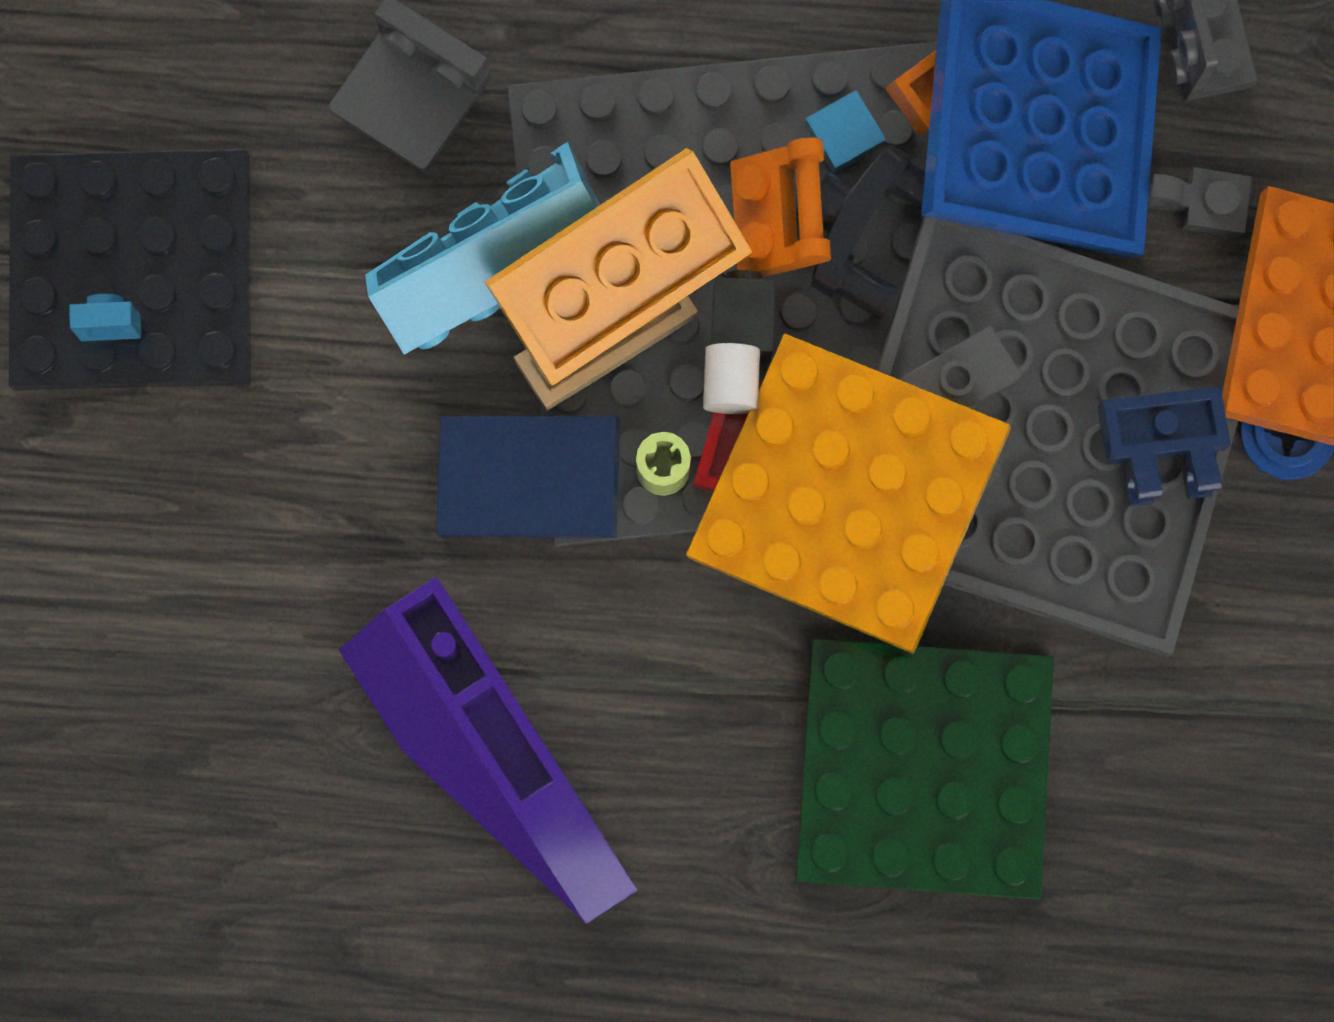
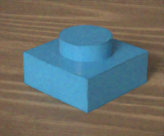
M95 294L87 297V304H69L70 329L81 341L141 338V315L130 301L124 302L123 297L120 295Z

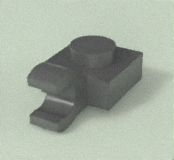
M1194 167L1189 173L1187 183L1175 176L1154 174L1152 182L1149 183L1148 208L1184 212L1182 230L1240 239L1245 234L1252 176Z

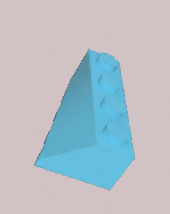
M568 142L550 153L555 164L538 175L532 176L525 169L508 180L506 183L509 189L500 200L491 206L488 204L479 205L475 202L458 213V217L449 225L450 233L441 239L437 233L429 232L365 275L368 297L403 354L417 347L419 349L431 348L442 342L452 328L469 319L480 321L495 313L500 307L484 282L600 206Z

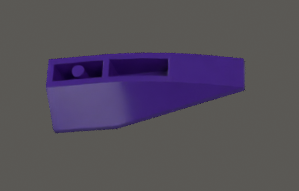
M437 576L383 610L339 649V652L402 751L585 924H588L638 891Z

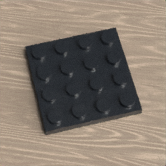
M247 149L10 155L9 387L13 391L251 385L250 155ZM95 294L120 295L123 297L124 302L130 301L141 315V338L81 341L70 329L69 304H87V297Z

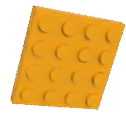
M784 333L759 389L758 410H750L686 555L693 561L910 653H914L1011 430L1010 424Z

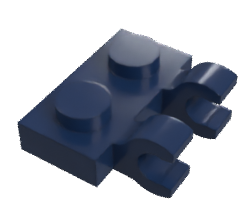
M1220 387L1103 400L1097 406L1107 464H1126L1125 490L1129 507L1153 504L1155 502L1154 497H1161L1163 495L1161 478L1156 464V459L1184 456L1183 478L1188 500L1212 497V490H1220L1222 488L1215 452L1225 451L1231 446Z

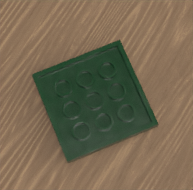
M812 639L795 882L1041 900L1054 656L920 646L916 647L914 653H910L891 644Z

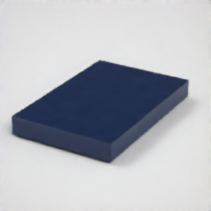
M441 416L436 535L441 538H617L620 419L617 416Z

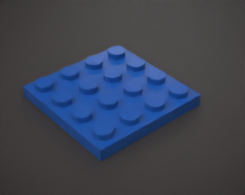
M941 0L921 216L1008 234L1022 235L1032 239L1128 259L1144 255L1162 28L1048 0Z

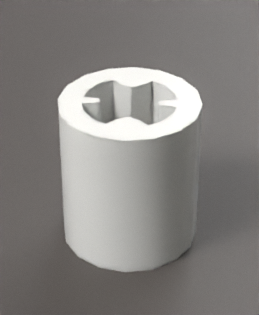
M736 343L712 344L705 348L703 408L705 410L721 414H748L750 410H758L759 348Z

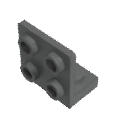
M383 0L374 13L380 33L330 102L329 109L333 115L418 170L425 172L429 169L490 81L487 57L397 0Z
M1153 0L1157 25L1162 30L1167 29L1172 50H1169L1167 53L1170 78L1174 85L1181 84L1185 102L1254 87L1258 80L1237 0Z

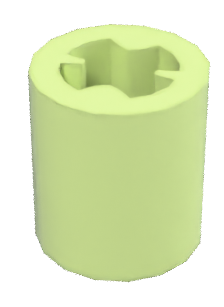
M659 432L651 434L642 441L637 450L636 472L639 482L647 491L655 495L666 496L674 494L684 487L689 478L691 456L689 448L683 439L673 433Z

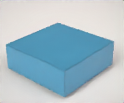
M857 90L805 118L804 125L812 138L823 140L824 158L834 174L885 146L886 143L885 136Z

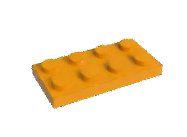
M686 148L484 283L545 380L553 386L753 252L695 153Z

